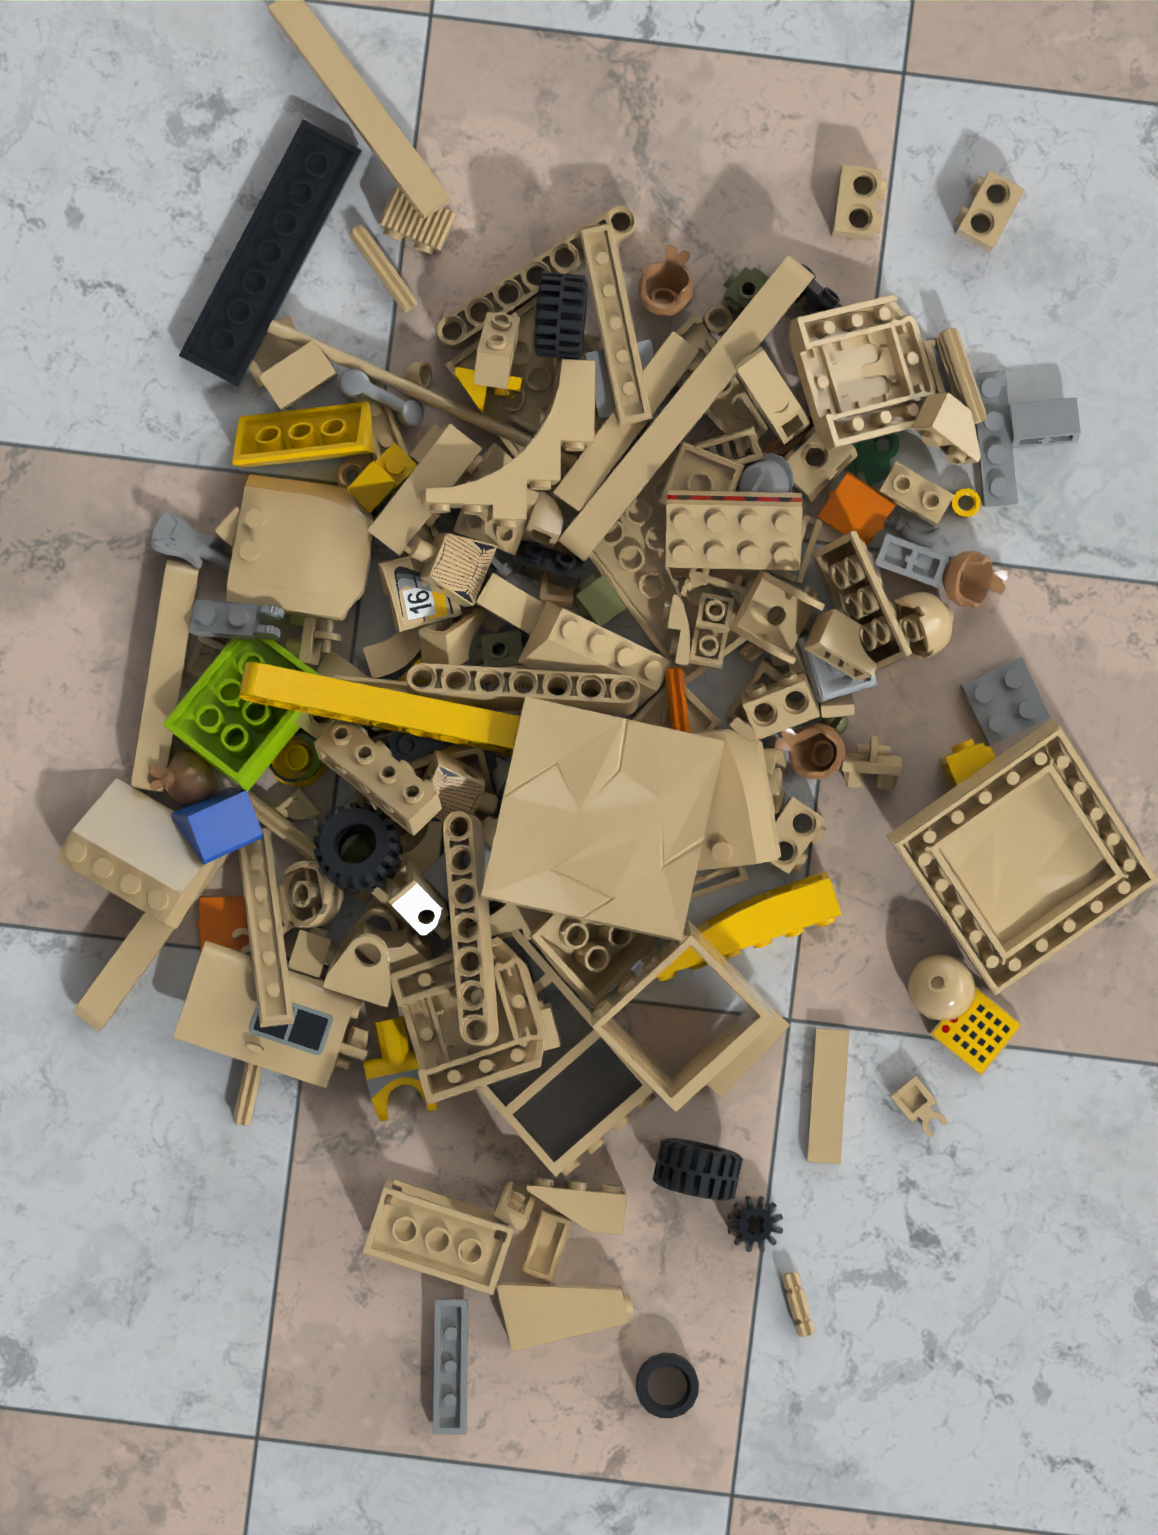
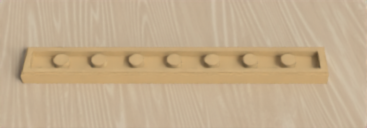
M277 0L269 5L268 12L420 217L425 219L448 204L451 197L305 1Z

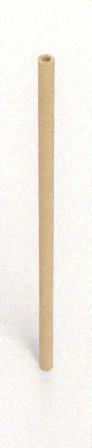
M272 320L268 328L269 333L300 347L315 339L275 320ZM315 339L327 359L351 370H361L373 380L524 448L533 438L531 435ZM561 449V464L572 468L579 457Z

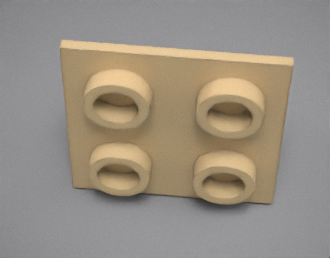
M477 468L472 482L491 473ZM527 487L526 520L521 524H517L516 529L497 528V523H487L488 509H484L483 514H464L463 508H461L453 531L477 541L497 546V549L515 555L540 493Z

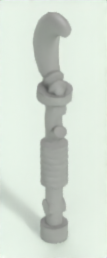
M828 489L824 500L827 501L830 498L829 492L834 489ZM891 515L884 522L894 526L895 532H900L901 530L902 535L907 541L919 546L932 545L940 536L939 528H934L932 532L927 534L915 532L903 516H899L897 519L896 516Z

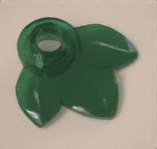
M896 433L852 444L858 456L843 471L850 473L864 471L865 479L869 485H874L884 480L890 472V459L899 450L900 442ZM879 439L888 441L889 447L886 451H880L877 448L876 443Z

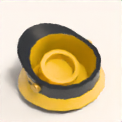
M298 729L269 765V769L274 777L283 784L293 787L309 786L319 780L325 773L327 765L319 760L314 746V742L317 739L304 729Z

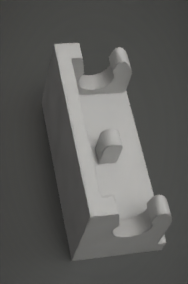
M1077 397L1010 403L1013 448L1078 442L1081 430Z
M884 533L880 550L875 558V565L938 588L949 556Z

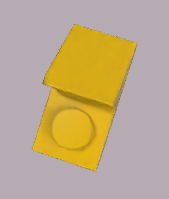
M460 367L455 369V375L482 414L485 412L489 388L494 389L493 395L513 398L514 393L522 394L523 378L510 376L507 389L473 384L475 370Z
M394 442L376 461L373 460L347 488V491L370 514L411 475L418 465Z

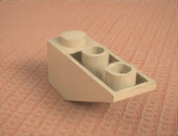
M762 347L744 357L741 362L734 366L762 419L784 445L811 426L802 407Z
M535 1177L534 1183L527 1182L526 1190L587 1231L623 1235L627 1192H620L621 1186L601 1184L600 1189L587 1188L586 1182L567 1181V1186L554 1185V1179Z

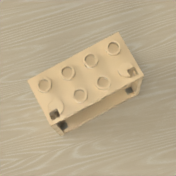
M689 920L685 923L683 937L680 942L667 939L658 948L652 946L640 959L642 963L633 971L630 969L617 982L618 985L607 993L595 1006L591 1004L593 1006L591 1009L592 1027L675 1112L775 1022L771 1005ZM691 946L749 1007L670 1078L612 1017Z
M388 1177L362 1253L493 1295L514 1232V1226L508 1223L506 1226L496 1223L499 1218L493 1216L494 1211ZM392 1185L402 1187V1190L397 1191L391 1188Z

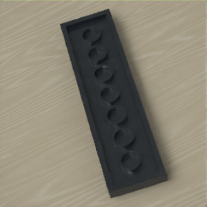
M304 119L302 120L187 338L179 357L239 388L268 333L272 320H275L362 154L361 149Z

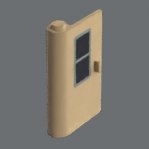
M206 941L173 1038L327 1088L347 1025L351 1017L358 1018L363 1000L323 988L325 980L288 968L294 1024L260 1027L251 955Z

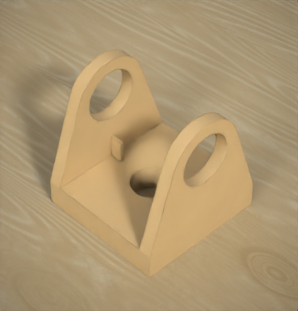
M760 570L729 629L776 657L794 664L797 658L791 651L814 607L823 610L825 604L805 591ZM774 606H779L780 616L777 620L769 622L767 619L769 610Z
M375 906L368 908L362 913L338 945L323 988L388 1007L393 993L388 947L380 937L373 934H361L355 937V929L364 921L366 922L368 918L375 915L385 917L391 924V931H399V922L396 915L385 907ZM362 943L375 945L381 953L380 960L376 963L372 962L356 947Z

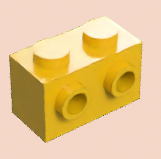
M973 739L952 746L953 753L940 758V761L953 789L994 760L996 756L991 746L985 747L983 742L975 744Z

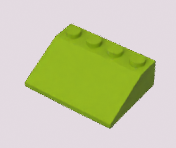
M256 638V641L231 639L162 724L216 770L241 789L247 790V792L300 728L295 721L302 712L258 704L239 698L245 663L256 662L319 675L272 639Z

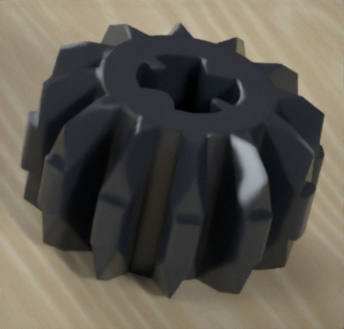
M760 1195L758 1197L756 1206H753L751 1197L746 1196L745 1202L748 1207L744 1209L740 1203L735 1202L733 1206L740 1215L728 1214L727 1219L738 1223V1225L730 1226L727 1228L728 1234L741 1232L734 1240L736 1246L747 1239L745 1245L747 1252L752 1251L754 1242H757L760 1252H764L763 1240L767 1239L774 1246L777 1241L770 1235L771 1232L783 1233L782 1227L773 1225V1223L781 1221L783 1216L781 1213L770 1215L777 1207L774 1202L769 1203L765 1209L763 1208L765 1203L764 1196ZM751 1216H754L755 1219H757V1216L763 1218L760 1221L763 1228L758 1232L755 1228H753V1232L748 1230L750 1226L748 1219Z

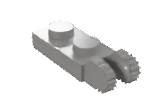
M195 599L189 632L196 636L255 641L256 638L276 640L280 637L281 631L279 628L259 625L260 619L280 620L284 617L285 611L280 607L269 605L259 606L258 604Z

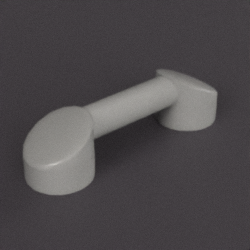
M357 369L348 370L338 378L337 387L344 397L355 398L361 393L395 410L396 421L401 427L413 429L423 421L424 410L419 401L415 399L404 401L369 382L368 376L363 371Z

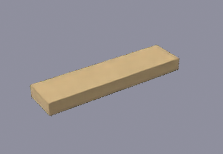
M815 1028L807 1162L841 1164L849 1030Z

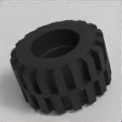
M550 272L542 274L538 286L534 331V350L537 356L578 360L582 354L588 290L585 275Z
M352 802L349 809H345L343 805L336 807L338 813L332 815L331 812L326 814L324 817L327 823L325 825L319 823L317 830L320 834L319 836H314L313 843L316 849L313 851L318 865L331 883H335L343 891L349 889L352 894H359L360 889H364L367 894L373 892L372 887L378 885L380 889L386 886L384 880L387 877L392 880L396 875L394 868H400L402 863L399 854H403V846L400 843L399 833L389 817L387 818L379 808L374 810L371 804L364 803L363 807H360L357 802ZM367 833L376 838L375 850L365 861L352 864L341 860L342 846L351 836Z
M667 1138L660 1142L652 1180L659 1186L678 1193L726 1201L735 1198L743 1158L736 1152L722 1147L686 1139Z

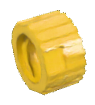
M960 489L955 492L951 500V510L962 518L972 517L980 510V496H978L974 489ZM964 495L969 496L973 501L972 508L967 511L962 510L958 506L959 498Z

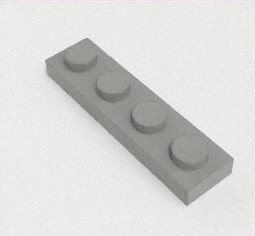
M1004 370L973 373L988 416L987 420L976 424V434L981 454L979 466L983 507L1017 504L1006 372Z
M435 1298L433 1434H467L468 1299Z

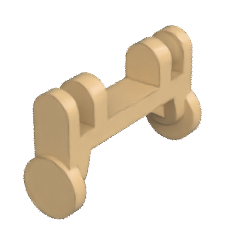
M691 568L689 576L685 579L681 595L686 596L687 590L691 591L693 588L708 584L729 591L740 608L755 578L750 576L747 586L743 587L740 586L744 576L742 573L737 572L734 583L709 576V568H703L702 573L697 572V568Z

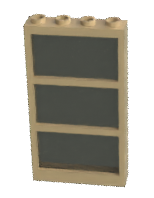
M517 929L515 930L516 935L503 940L527 964L537 999L542 1000L543 1004L551 1002L561 1044L560 1047L543 1051L541 1067L479 1087L478 1089L551 1173L556 1177L562 1172L566 1177L580 1165V1162L577 1160L580 1155L586 1150L590 1155L606 1142L602 1138L604 1134L611 1128L615 1132L619 1131L631 1120L627 1116L628 1113L636 1106L640 1110L644 1109L656 1097L652 1093L654 1090L592 1027L591 1011L530 941H525L523 933ZM453 946L441 956L453 953Z

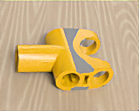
M404 1016L374 1022L381 1057L363 1061L369 1095L380 1122L389 1120L387 1106L389 1104V1095L395 1087L410 1085L420 1092L423 1099L425 1098L418 1075L420 1068L415 1051L410 1050ZM426 1101L428 1112L437 1111V1102L428 1104Z

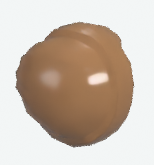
M667 245L666 261L652 263L642 270L638 281V295L642 305L649 312L663 317L673 316L681 313L690 305L694 296V284L690 273L684 266L691 257L688 251L684 250L678 253L676 247Z
M970 550L961 552L948 561L942 575V584L947 597L958 606L978 608L983 603L989 589L1002 595L1006 587L1003 581L1008 578L1010 572L1009 570H992V561L988 555Z
M811 724L795 731L791 728L781 731L782 738L776 739L774 743L776 749L789 751L791 767L796 773L807 779L821 780L831 777L841 768L846 757V748L842 737L834 728L825 724Z
M184 749L177 752L171 759L168 768L158 765H151L149 768L151 776L154 777L150 781V788L156 790L164 787L171 799L183 806L191 805L212 796L219 784L218 770L193 750Z

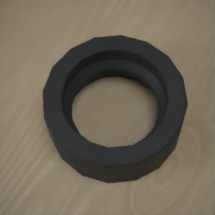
M660 1353L651 1356L641 1365L636 1375V1393L640 1404L648 1413L658 1418L672 1419L684 1415L693 1407L699 1393V1380L695 1368L686 1358L675 1353ZM663 1366H673L679 1369L685 1375L687 1381V1391L684 1397L672 1405H662L655 1402L647 1389L651 1373Z

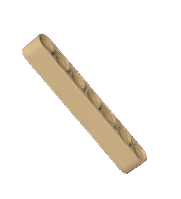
M616 206L581 229L611 223L615 216L623 215L629 220L630 225L624 231L614 229L616 244L618 245L632 235L635 229V216L629 208ZM576 231L445 316L437 326V335L440 342L447 348L455 349L481 334L485 321L477 322L471 317L472 309L476 306H485L491 313L510 315L536 297L538 286L530 284L527 280V275L530 271L539 269L543 272L573 274L586 266L580 231ZM567 251L572 254L574 261L569 267H560L556 264L555 257L559 252ZM506 287L515 289L518 294L517 300L511 304H505L499 299L500 291ZM449 324H457L462 329L461 336L456 340H448L443 336L444 328Z
M167 560L133 767L131 782L133 788L152 790L150 788V781L154 777L151 776L150 766L158 765L168 768L172 759L175 735L162 724L181 702L185 677L184 670L187 664L191 639L189 626L194 601L198 595L201 567L196 568L187 562ZM162 787L152 791L165 792L166 789Z
M429 663L416 664L407 673L408 694L482 708L522 710L526 696L602 714L625 716L635 712L638 708L640 696L639 683L628 675ZM421 679L430 682L429 686L424 688L417 687L414 683ZM457 681L461 682L464 686L461 689L454 690L449 688L448 684ZM491 683L498 688L492 692H487L481 687ZM525 685L531 688V691L521 694L515 689L518 686ZM558 687L563 689L565 693L555 696L549 693V690ZM592 689L597 691L599 695L589 698L583 695V692ZM626 691L632 695V698L623 700L618 698L616 694Z
M455 811L445 818L443 834L459 1032L461 1038L468 1044L488 1046L496 1041L499 1025L488 899L480 898L486 874L483 829L481 821L476 816L462 811ZM466 819L468 830L463 836H460L457 831L458 825L462 820ZM465 853H469L471 863L468 868L463 870L460 865V859ZM471 886L474 895L472 900L466 904L463 900V892L467 887ZM471 920H474L476 932L473 936L468 937L465 931L466 925ZM473 954H476L479 958V965L474 971H471L468 961ZM479 988L482 993V999L477 1005H474L471 1000V994L474 989ZM481 1021L485 1031L483 1036L477 1039L474 1035V1027Z
M231 853L226 854L216 860L214 866L212 867L210 873L208 874L206 880L204 881L202 887L200 888L198 894L193 900L185 916L188 914L190 909L193 907V905L199 899L201 894L210 884L212 879L221 869V867L229 858ZM145 912L72 1013L97 1032H101L176 928L161 922Z

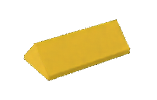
M369 401L240 416L233 451V465L242 468H253L373 454L375 449Z

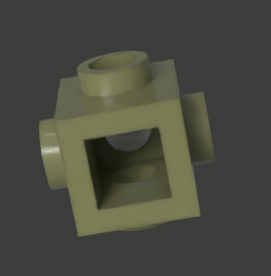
M745 266L741 273L735 269L723 284L727 288L723 297L727 300L725 305L739 316L769 278L755 267L751 271ZM745 284H750L755 289V292L747 296L742 292V287Z

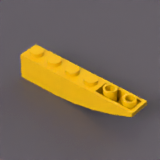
M824 871L762 892L726 909L696 928L726 959L739 955L741 949L752 945L753 948L765 947L773 942V938L785 935L786 938L797 936L804 932L803 928L814 924L817 927L829 925L835 922V917L841 916L842 913L831 879L827 872ZM690 946L656 978L659 981L668 980L675 977L679 970L690 967V970H696L708 964Z

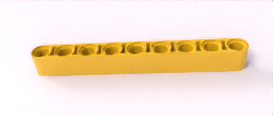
M256 662L245 663L239 698L249 702L508 755L513 753L521 717Z

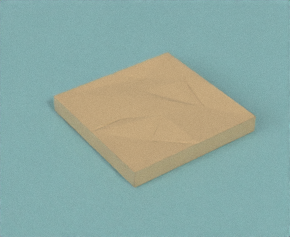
M525 696L480 898L680 942L683 937L725 741Z
M1053 719L1046 722L975 772L970 778L958 784L886 835L987 988L995 996L1158 882L1157 876L1062 728Z

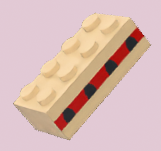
M667 490L665 568L800 571L802 493Z

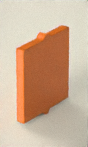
M847 472L837 488L829 492L830 498L817 517L844 535L856 530L860 539L868 546L877 531L884 529V522L895 508L896 503L850 472Z
M244 896L199 897L200 922L196 926L200 928V952H202L206 941L236 951H241L242 948L246 947L249 944V937L247 935H241L237 939L232 937V933L238 928H248Z

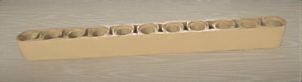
M790 255L784 259L558 539L561 544L582 561L588 558L737 374L734 366L758 348L815 275Z

